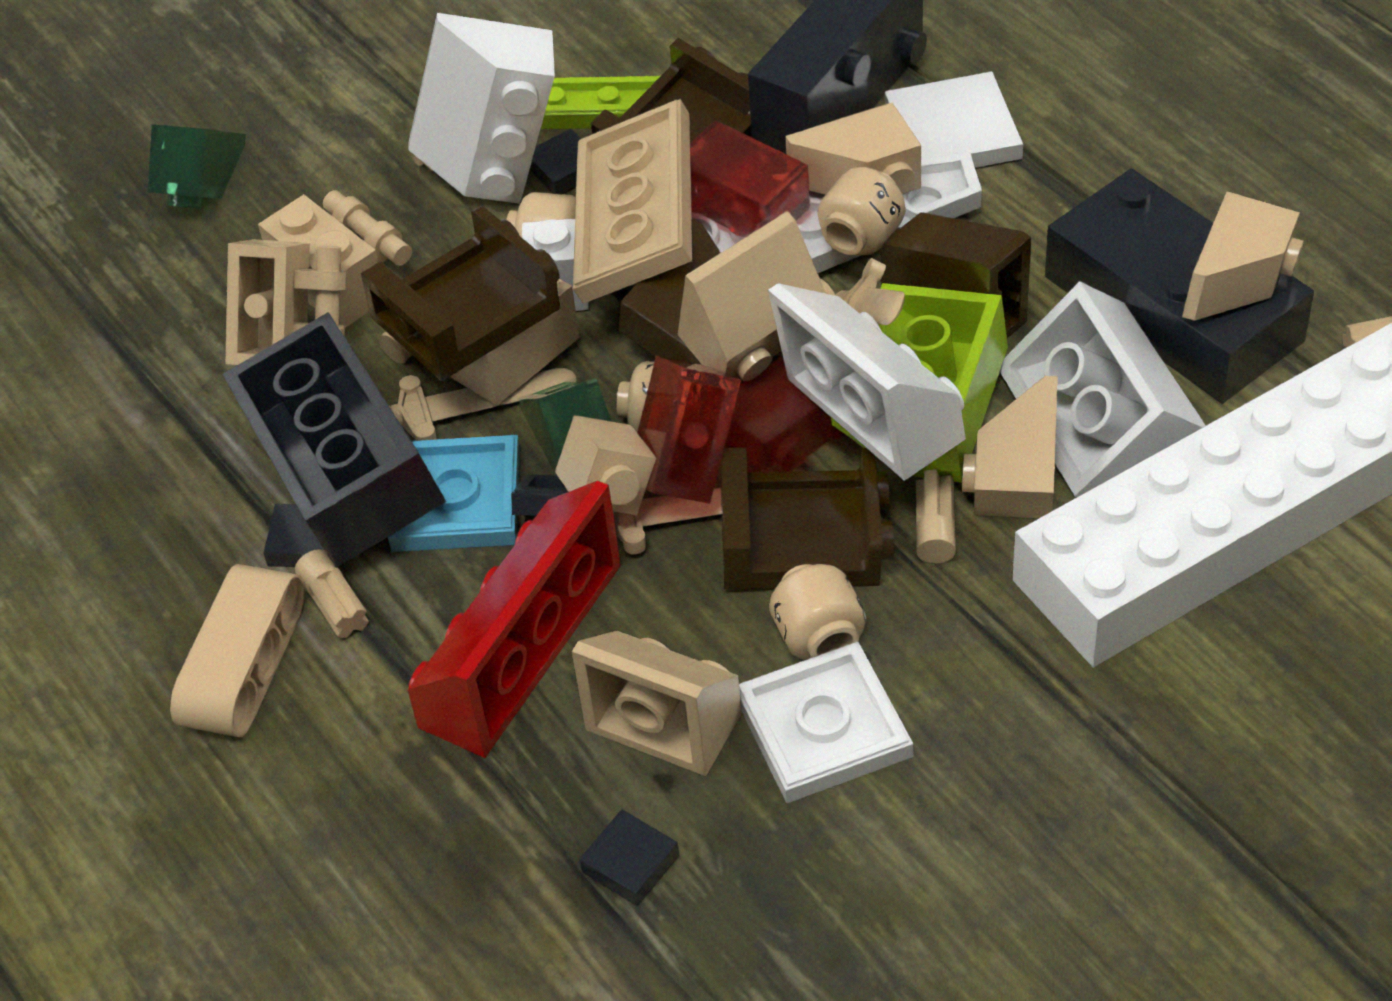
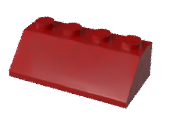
M597 480L549 499L534 520H528L523 524L517 534L512 550L500 566H494L488 571L482 582L480 593L465 613H459L453 618L447 629L445 640L429 661H423L415 669L407 691L419 729L486 758L621 567L608 484Z

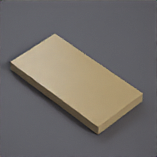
M681 99L674 100L578 141L573 290L581 302L584 304L691 262L689 112Z

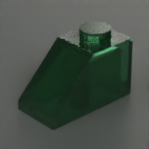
M152 124L147 192L168 194L167 205L201 208L202 197L222 198L245 147L246 134Z
M572 378L517 398L521 410L552 469L557 467L574 415L612 422L597 378Z

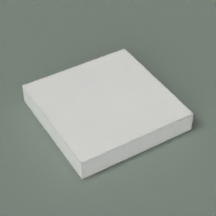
M992 71L885 91V104L893 102L920 142L921 158L970 151L975 168L1022 159V140Z
M859 642L739 684L741 711L786 803L796 801L913 757V742Z

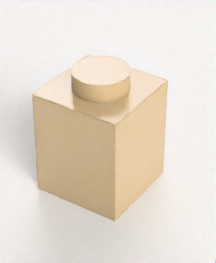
M574 415L555 473L568 492L597 480L608 484L613 512L637 515L656 457L631 425Z

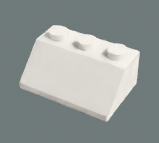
M437 13L409 138V151L462 195L520 204L555 77L552 30Z
M1080 281L1004 358L1000 370L1001 375L1016 399L1044 376H1058L1055 464L1075 497L1081 496L1206 426L1125 303Z
M780 283L768 289L788 380L904 481L966 439L961 412L964 409V401L957 387L948 378H938L924 367L909 346L905 344L897 345L886 336L872 316L866 312L859 314L839 296Z

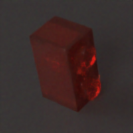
M716 120L690 143L692 213L701 214L728 228L737 236L747 237L786 211L797 221L810 208L807 164Z
M656 355L637 431L638 435L656 457L646 490L655 494L707 504L711 503L741 379L713 367Z
M783 356L771 363L757 377L745 381L713 403L714 447L720 452L721 448H746L747 472L793 471L804 462L808 455L831 439H838L844 435L842 431L832 425L830 415L788 380Z

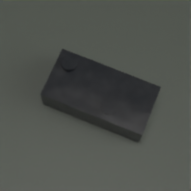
M814 0L748 73L753 159L787 172V135L873 109L885 95V91H889L911 64H917L923 56L927 43V36L923 33V0Z
M1130 168L1048 225L1045 277L1067 293L1080 281L1124 302L1162 361L1221 404H1224L1305 342L1314 290L1294 276L1280 274L1271 298L1195 321L1182 317L1192 275L1213 222Z
M329 312L222 374L302 516L336 568L447 502L417 449Z

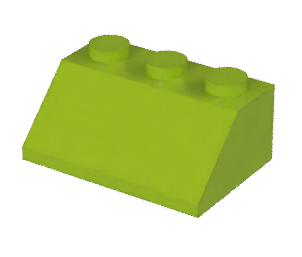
M882 283L881 289L904 292L905 301L899 316L894 322L888 325L878 324L881 331L897 345L905 344L909 346L917 355L921 364L938 378H948L957 387L964 401V409L961 412L966 439L912 476L924 478V471L936 469L939 476L951 474L954 482L962 483L964 454H972L978 430L982 426L1008 349L1002 295ZM831 417L833 426H835L848 437L853 439L859 445L866 448L861 442H859L853 435H851L845 428H843L838 422H836Z

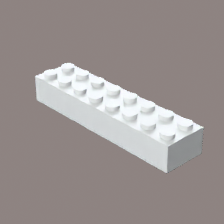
M1392 323L1016 531L1013 581L1094 668L1391 495Z

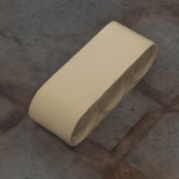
M235 564L231 567L175 682L170 706L172 721L175 725L235 737H243L248 732L299 621L305 594L304 581L301 575L242 564Z

